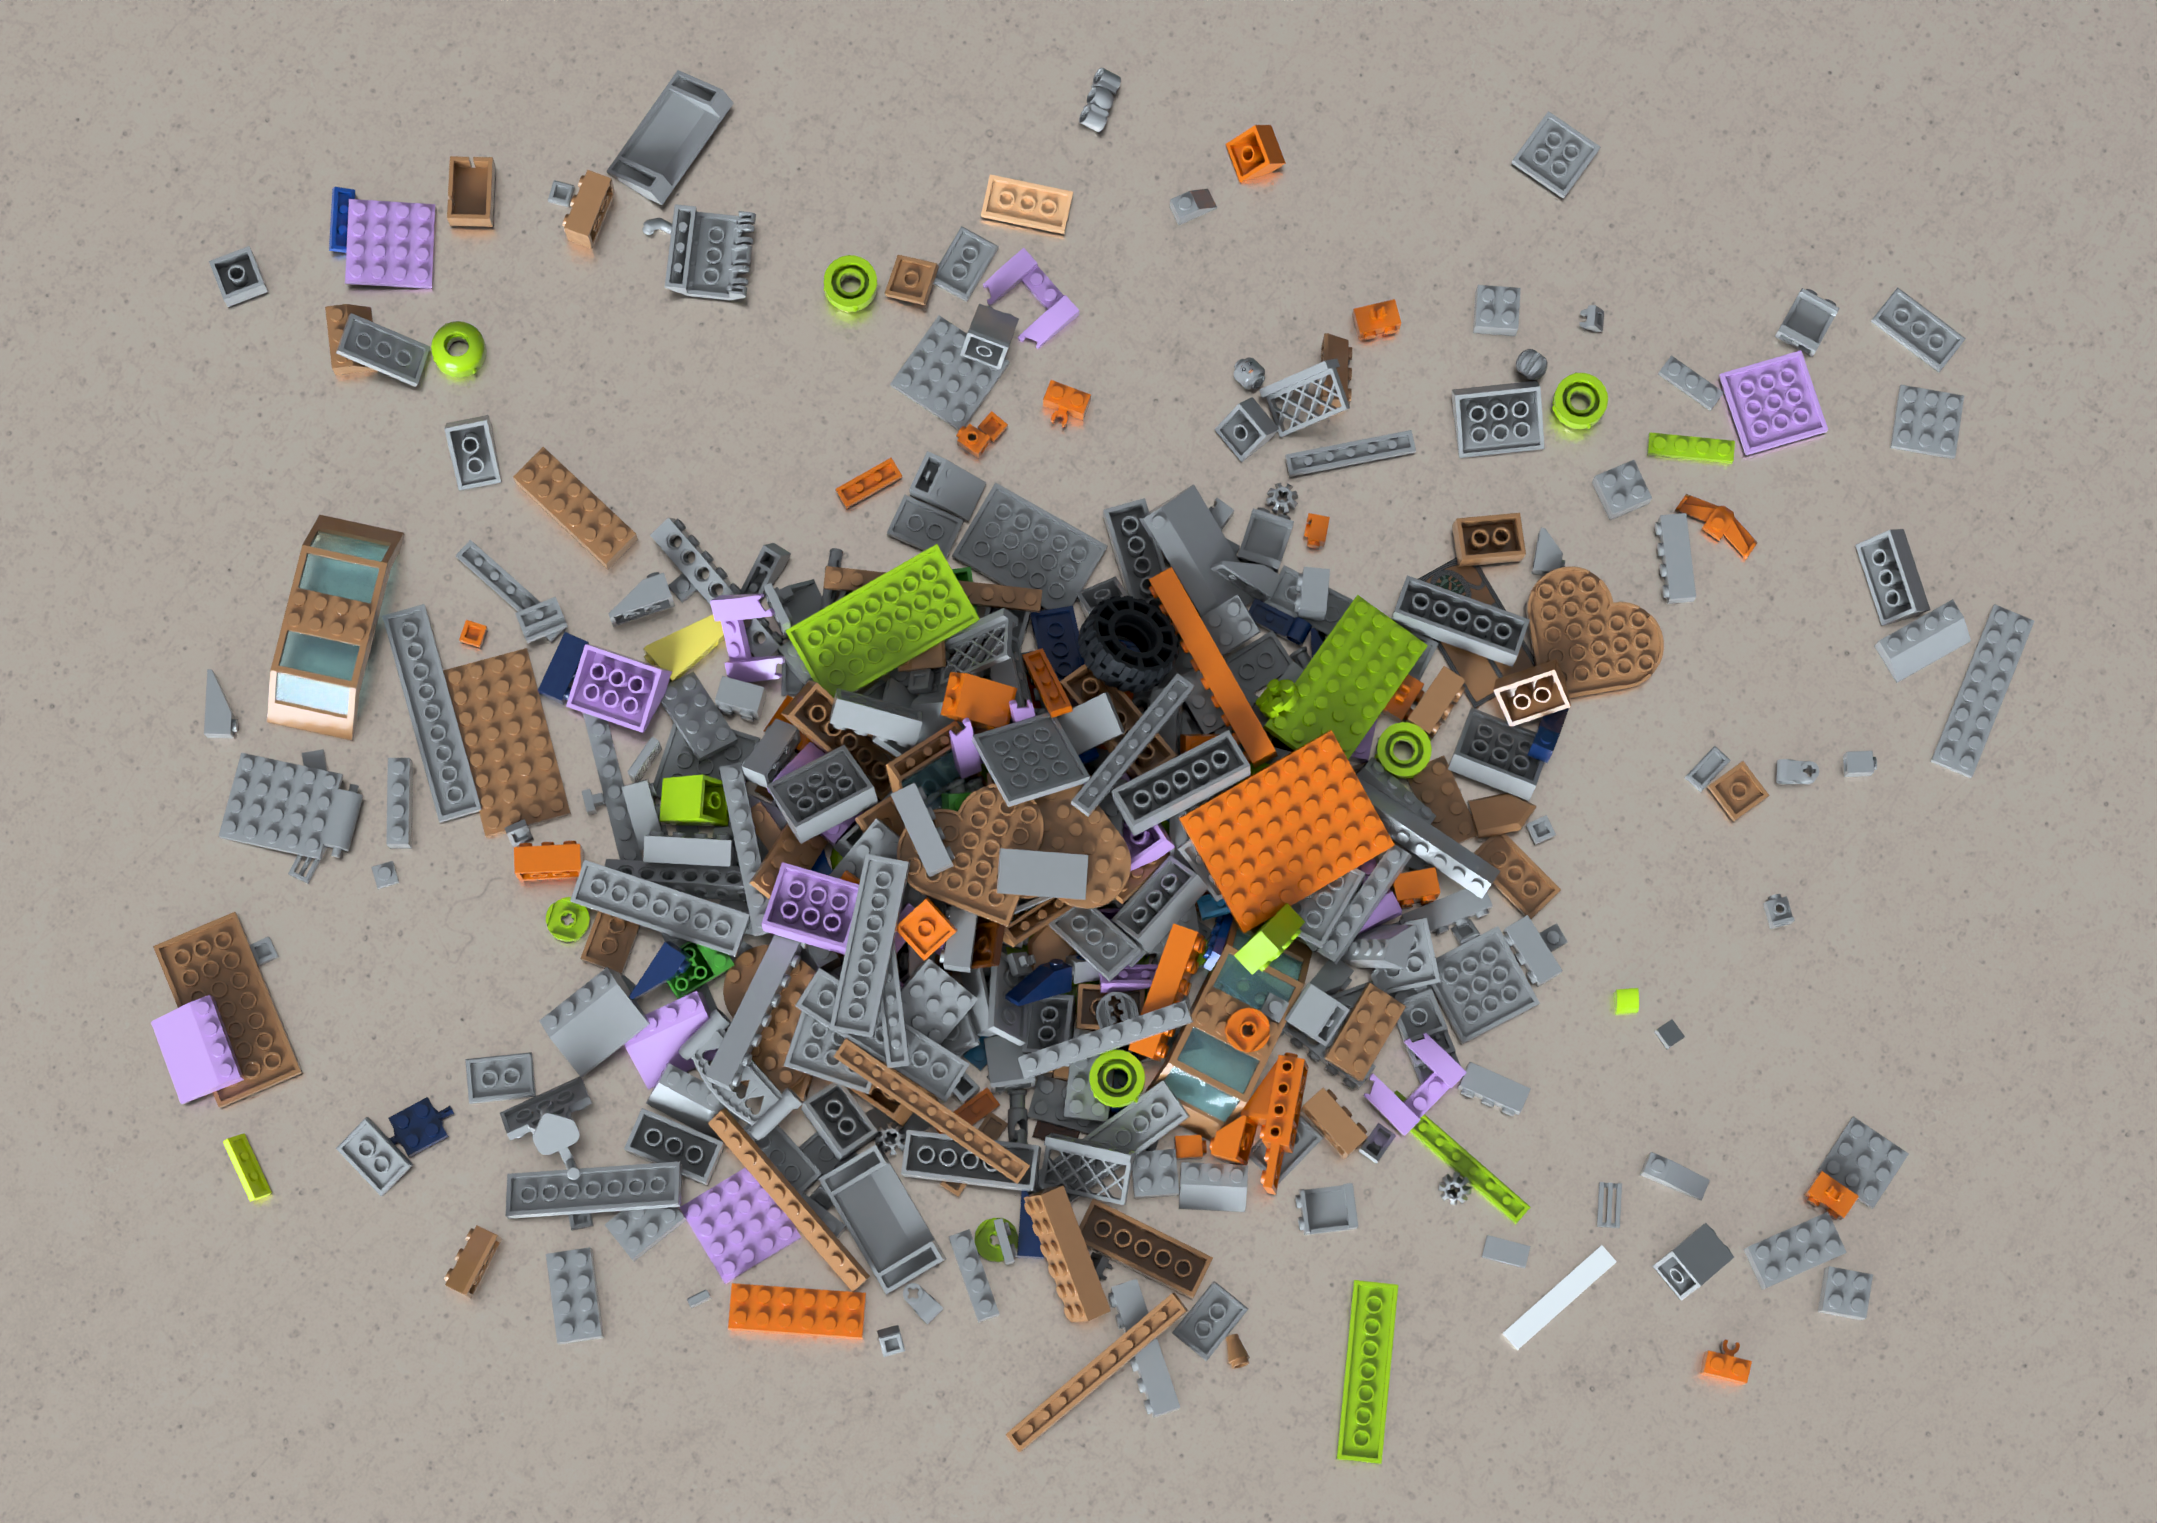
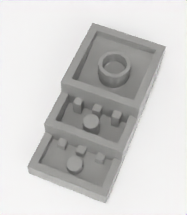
M1432 989L1399 1000L1400 1003L1406 1006L1397 1021L1403 1041L1410 1038L1413 1043L1424 1039L1423 1033H1427L1460 1065L1455 1053V1047L1448 1033V1027ZM1404 1043L1418 1081L1421 1084L1432 1071Z

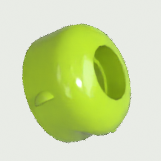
M855 255L839 257L825 271L823 290L834 307L846 312H857L867 307L876 296V272L873 266L862 257ZM848 277H855L860 280L861 286L855 292H846L840 286L842 280Z
M454 321L445 323L435 333L431 343L434 362L442 372L451 377L462 378L475 374L482 367L486 359L487 349L482 334L476 327L466 322ZM455 341H464L469 345L467 352L461 356H452L449 353V347Z
M1575 372L1559 383L1553 396L1552 410L1564 425L1574 429H1590L1602 418L1608 404V393L1603 383L1595 376ZM1574 394L1584 395L1588 398L1590 406L1584 410L1575 409L1570 402V397Z
M1408 722L1395 723L1389 726L1379 737L1374 759H1377L1384 769L1396 778H1413L1426 767L1430 760L1432 751L1430 741L1432 739L1428 737L1422 728ZM1405 741L1411 744L1413 748L1412 758L1404 761L1399 760L1393 752L1395 743Z
M1112 1050L1102 1053L1095 1060L1090 1070L1089 1081L1091 1090L1095 1098L1110 1107H1124L1133 1102L1137 1103L1145 1085L1143 1066L1134 1055L1123 1050ZM1114 1069L1123 1070L1128 1076L1127 1084L1121 1089L1111 1088L1106 1081L1107 1075Z

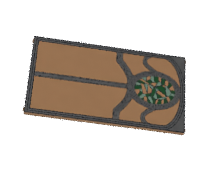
M1456 557L1418 578L1424 582L1505 610L1479 565L1458 567ZM1433 639L1439 643L1437 648L1450 670L1466 680L1463 685L1466 688L1464 693L1474 709L1479 708V706L1496 697L1494 692L1496 679L1535 666L1534 656L1524 640L1513 667Z

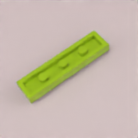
M1649 432L1647 455L1732 464L1734 461L1735 441Z

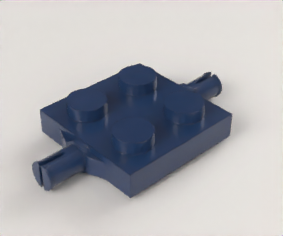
M426 1097L388 1118L394 1129V1136L389 1139L394 1145L399 1143L410 1158L449 1137L444 1128L443 1119L454 1114L450 1105L438 1112L433 1107L430 1099Z

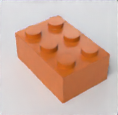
M564 841L563 845H555L554 842H542L541 846H532V843H521L519 847H514V870L519 880L575 878L579 876L584 862V850L576 841Z

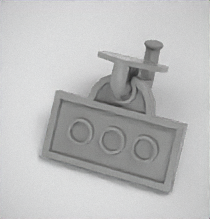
M580 1076L500 1112L510 1140L521 1138L531 1131L533 1133V1141L541 1154L550 1155L559 1151L567 1168L568 1178L571 1180L579 1178L580 1170L577 1168L568 1146L576 1143L580 1136L579 1130L571 1118V1113L576 1110H582L587 1105L592 1104Z

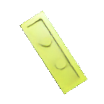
M245 1133L223 1141L250 1202L270 1195L272 1192Z

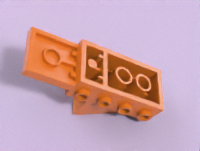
M1293 1053L1278 1055V1060L1241 1111V1116H1247L1262 1126L1260 1138H1262V1142L1267 1148L1265 1153L1267 1169L1262 1171L1261 1183H1263V1187L1268 1194L1274 1195L1277 1194L1284 1152L1293 1153L1309 1068L1305 1059L1297 1058L1298 1055Z

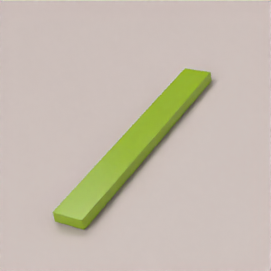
M1396 1090L1394 1092L1402 1102L1407 1099L1399 1091ZM1425 1114L1410 1130L1416 1138L1455 1172L1460 1173L1463 1179L1467 1177L1472 1187L1515 1224L1530 1209V1206Z

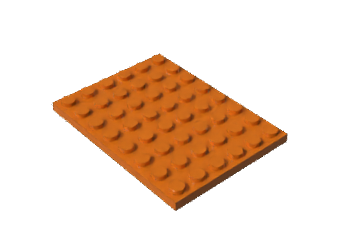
M1332 730L1325 732L1179 817L1181 824L1242 933H1246L1275 916L1286 903L1290 906L1294 905L1395 845Z

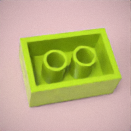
M1286 903L1275 916L1271 917L1259 928L1234 956L1252 975L1258 969L1263 971L1301 934L1302 930L1300 927L1305 921Z

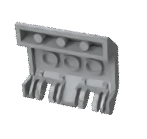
M675 204L665 288L692 297L721 300L746 298L747 287L745 286L748 285V279L737 278V275L749 273L750 270L748 265L751 262L752 246L750 245L753 244V238L742 237V234L754 232L755 226L753 224H755L756 214L739 211V216L697 212L696 206Z

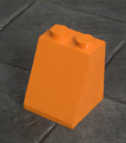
M950 672L940 715L963 723L962 721L965 718H969L971 726L976 729L992 730L1008 725L1011 718L1009 701L1015 700L1017 688L968 673Z

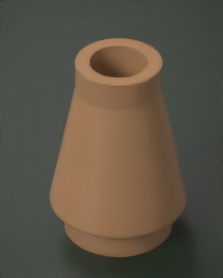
M1232 1334L1227 1336L1228 1364H1231L1232 1369L1248 1365L1250 1357L1239 1339V1335Z

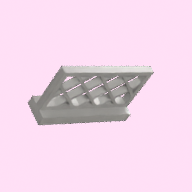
M1337 359L1323 361L1259 389L1261 397L1267 398L1275 424L1279 428L1280 437L1289 435L1350 408L1336 369L1340 367ZM1330 374L1333 380L1332 388L1324 385L1326 377ZM1310 383L1318 386L1315 395L1307 392ZM1322 389L1330 392L1327 402L1319 398ZM1294 390L1301 393L1298 402L1291 399ZM1334 395L1339 397L1342 405L1339 408L1331 405ZM1306 396L1313 399L1310 409L1303 406ZM1277 397L1285 400L1282 410L1276 405L1275 398ZM1289 403L1296 406L1294 416L1287 413ZM1317 403L1325 406L1322 415L1315 412ZM1301 410L1308 413L1306 422L1298 419ZM1284 417L1292 420L1288 430H1285L1283 425Z
M1002 608L980 618V620L945 640L946 667L941 668L940 685L944 688L947 687L948 675L953 667L956 668L954 672L974 675L1010 659L1012 628L1018 625V617ZM1001 632H1004L1000 639H998V635ZM988 639V640L985 642V644H984L983 646H981V643H982L984 640ZM997 640L998 642L992 651H988L994 641ZM1004 645V653L997 655ZM971 646L969 651L965 654L964 651ZM980 647L981 650L979 651V653L977 654V656L973 659L972 656L975 654V652L977 651V649ZM989 653L985 661L980 663L985 654ZM950 654H951V655L954 654V656L952 657V659L949 661V656H950ZM964 655V658L962 659L958 667L955 666L960 657ZM971 660L972 663L970 664L968 669L964 670L968 662Z
M1050 1133L1045 1137L1044 1145H1046L1039 1187L1061 1186L1059 1184L1063 1183L1066 1193L1120 1205L1126 1204L1132 1164L1135 1160L1136 1151ZM1051 1149L1059 1151L1064 1158L1056 1165L1050 1158ZM1073 1155H1079L1085 1164L1076 1169L1069 1158ZM1095 1159L1101 1160L1106 1166V1169L1099 1174L1091 1165V1162ZM1064 1161L1073 1171L1065 1178L1057 1168ZM1116 1164L1126 1166L1125 1175L1121 1178H1118L1112 1169ZM1085 1166L1089 1168L1094 1176L1087 1182L1083 1180L1078 1172ZM1051 1170H1054L1060 1179L1056 1184L1046 1182L1047 1173ZM1107 1170L1115 1180L1108 1187L1105 1186L1099 1177ZM1073 1174L1081 1183V1186L1077 1189L1071 1188L1066 1181ZM1096 1179L1103 1190L1099 1193H1093L1087 1184ZM1116 1183L1122 1190L1121 1199L1113 1197L1108 1190Z

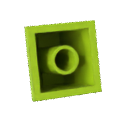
M703 774L663 778L659 821L679 826H728L729 812L722 780Z

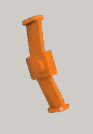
M1686 494L1675 509L1677 513H1686L1690 517L1706 522L1702 530L1718 541L1724 535L1745 560L1758 543L1734 517V512L1726 506H1717Z

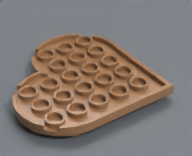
M1570 566L1558 568L1542 576L1532 588L1527 601V619H1530L1528 626L1535 666L1557 659L1565 678L1569 698L1631 688L1645 682L1657 669L1663 656L1664 640L1660 626L1655 618L1638 605L1627 602L1613 603L1611 593L1606 584L1589 570Z
M990 784L971 793L964 800L958 812L949 809H934L933 812L937 819L933 820L936 828L941 827L946 839L942 840L945 848L950 846L955 859L951 860L954 865L953 867L932 877L928 876L905 827L898 842L897 860L910 862L907 882L912 888L923 895L1009 927L1021 895L997 893L999 849L1039 851L1044 837V820L1041 810L1034 799L1008 807L996 784Z
M1084 784L1034 800L1039 806L1044 820V837L1039 851L1088 855L1086 900L1058 899L1072 907L1092 909L1110 903L1123 891L1131 872V857L1125 840L1099 805L1089 817L1071 805L1072 799L1084 786ZM1021 895L1020 898L1030 899L1039 896Z
M769 945L756 946L742 953L733 962L735 965L729 968L726 974L723 995L725 1005L733 1018ZM801 959L798 966L793 968L790 973L791 980L786 988L783 987L780 993V1003L776 1008H773L770 1014L772 1018L769 1025L764 1027L761 1032L762 1039L758 1047L754 1046L751 1052L754 1063L781 1093L788 1087L791 1089L807 1075L806 1073L783 1066L802 1011L795 1007V1004L816 973L814 969ZM749 1080L741 1081L748 1088Z

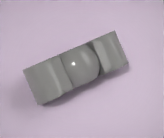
M1102 67L1096 72L1091 86L1092 89L1087 96L1088 105L1084 106L1079 117L1081 124L1096 132H1100L1104 128L1107 116L1109 115L1107 111L1111 108L1114 101L1113 95L1116 94L1121 83L1120 76Z

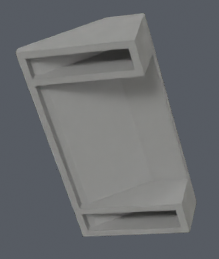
M677 70L606 172L647 199L663 205L734 103L723 89Z
M1194 484L1139 518L1149 537H1154L1200 617L1237 594L1245 606L1255 599L1210 569L1211 565L1221 561H1240Z
M876 1144L819 1178V1181L884 1292L888 1294L946 1260V1257L885 1153L883 1154L880 1150L881 1146Z

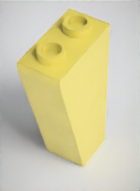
M712 614L643 648L646 654L644 658L651 665L655 664L657 667L672 671L670 681L674 682L683 677L725 640L721 621H715Z

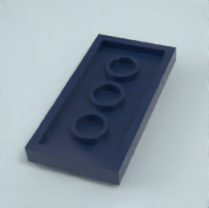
M1073 606L1043 610L1040 613H1030L1037 650L1043 648L1060 682L1085 664V660L1081 657L1079 651V630Z

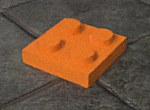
M927 897L898 923L896 931L925 961L956 933L957 929Z

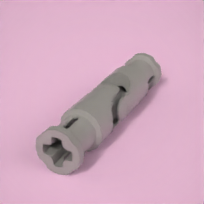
M1009 1090L1007 1091L1010 1096V1109H1008L1009 1142L1028 1144L1027 1109L1025 1108V1095H1027V1091ZM1016 1123L1020 1126L1019 1130H1015Z

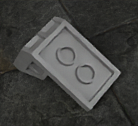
M814 579L791 584L782 589L778 587L773 588L772 583L763 586L766 601L770 609L773 608L775 611L773 616L784 639L789 638L785 630L820 611L822 596Z

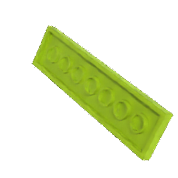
M1353 1281L1336 1459L1382 1464L1398 1285Z

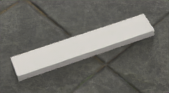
M1601 1245L1505 1330L1503 1335L1518 1350L1617 1261Z

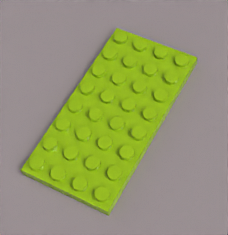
M936 544L785 631L813 681L817 682L834 698L837 688L856 692L980 620L941 549Z
M1357 595L1296 680L1295 685L1298 687L1297 691L1299 692V699L1288 712L1283 710L1278 713L1280 716L1269 718L1263 729L1293 750L1332 730L1349 760L1428 645Z

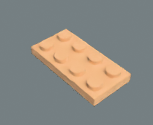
M990 174L981 217L1065 234L1073 192Z

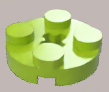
M1273 679L1267 684V688L1261 696L1257 698L1256 705L1265 717L1276 718L1280 716L1279 712L1283 710L1288 712L1299 699L1298 687L1289 679L1280 681Z
M564 897L550 905L546 913V924L549 932L556 939L564 942L581 939L590 926L588 909L585 906L570 902L571 897ZM572 914L571 918L574 919V922L565 925V921L562 918Z
M991 1218L983 1221L978 1226L975 1232L974 1243L982 1258L990 1262L1000 1263L1004 1261L1001 1247L999 1244L992 1245V1239L990 1238L992 1235L997 1236L994 1220L1000 1218ZM1002 1218L1003 1223L1008 1222L1011 1235L1007 1236L1009 1244H1014L1015 1249H1017L1018 1234L1016 1228L1010 1221Z

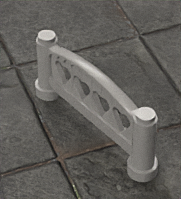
M715 1008L710 1013L711 1017L680 1047L681 1049L678 1052L685 1060L688 1061L691 1058L694 1061L699 1074L714 1096L732 1113L751 1124L752 1129L750 1133L759 1141L770 1133L793 1109L797 1110L803 1104V1101L789 1087L781 1093L752 1059L748 1067H744L741 1073L743 1075L741 1081L749 1080L746 1096L742 1099L738 1097V1092L729 1091L707 1080L705 1075L710 1064L709 1060H705L703 1055L706 1051L719 1048L727 1032L726 1029L731 1024L729 1018L721 1010ZM764 1096L759 1114L754 1115L752 1108H748L746 1105L747 1100Z

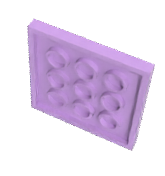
M349 199L345 284L432 289L435 204Z
M1801 350L1719 375L1745 455L1828 431Z
M746 1167L679 1207L725 1284L802 1238L793 1222Z

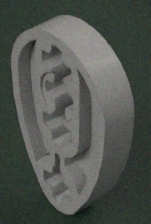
M1111 992L1103 996L1096 1007V1019L1099 1028L1111 1026L1116 1022V1017L1111 1016L1114 1008L1112 1005H1108V1001H1111V996L1120 999L1121 1003H1118L1117 1007L1119 1010H1123V1014H1120L1122 1021L1139 1016L1135 1001L1123 992Z

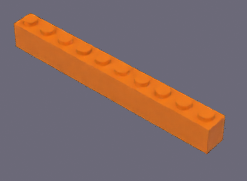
M1170 567L1150 578L1149 581L1152 586L1149 587L1152 596L1154 599H1160L1162 603L1159 605L1161 612L1166 616L1169 615L1172 621L1170 624L1174 626L1176 631L1175 635L1179 634L1182 638V641L1179 643L1185 654L1188 652L1193 658L1190 660L1195 672L1200 670L1203 676L1200 681L1205 690L1210 689L1213 693V696L1210 698L1216 709L1221 707L1224 713L1221 715V718L1226 727L1231 725L1234 731L1231 735L1238 745L1241 744L1245 751L1242 753L1249 764L1252 762L1254 768L1278 756L1173 568Z

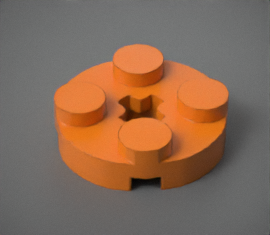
M1243 1008L1236 1010L1230 1015L1226 1023L1225 1033L1228 1042L1233 1048L1238 1051L1253 1052L1260 1050L1268 1042L1270 1024L1267 1017L1261 1011L1253 1008ZM1251 1024L1253 1026L1251 1029L1253 1034L1251 1036L1249 1034L1244 1035L1242 1033L1244 1031L1243 1026Z

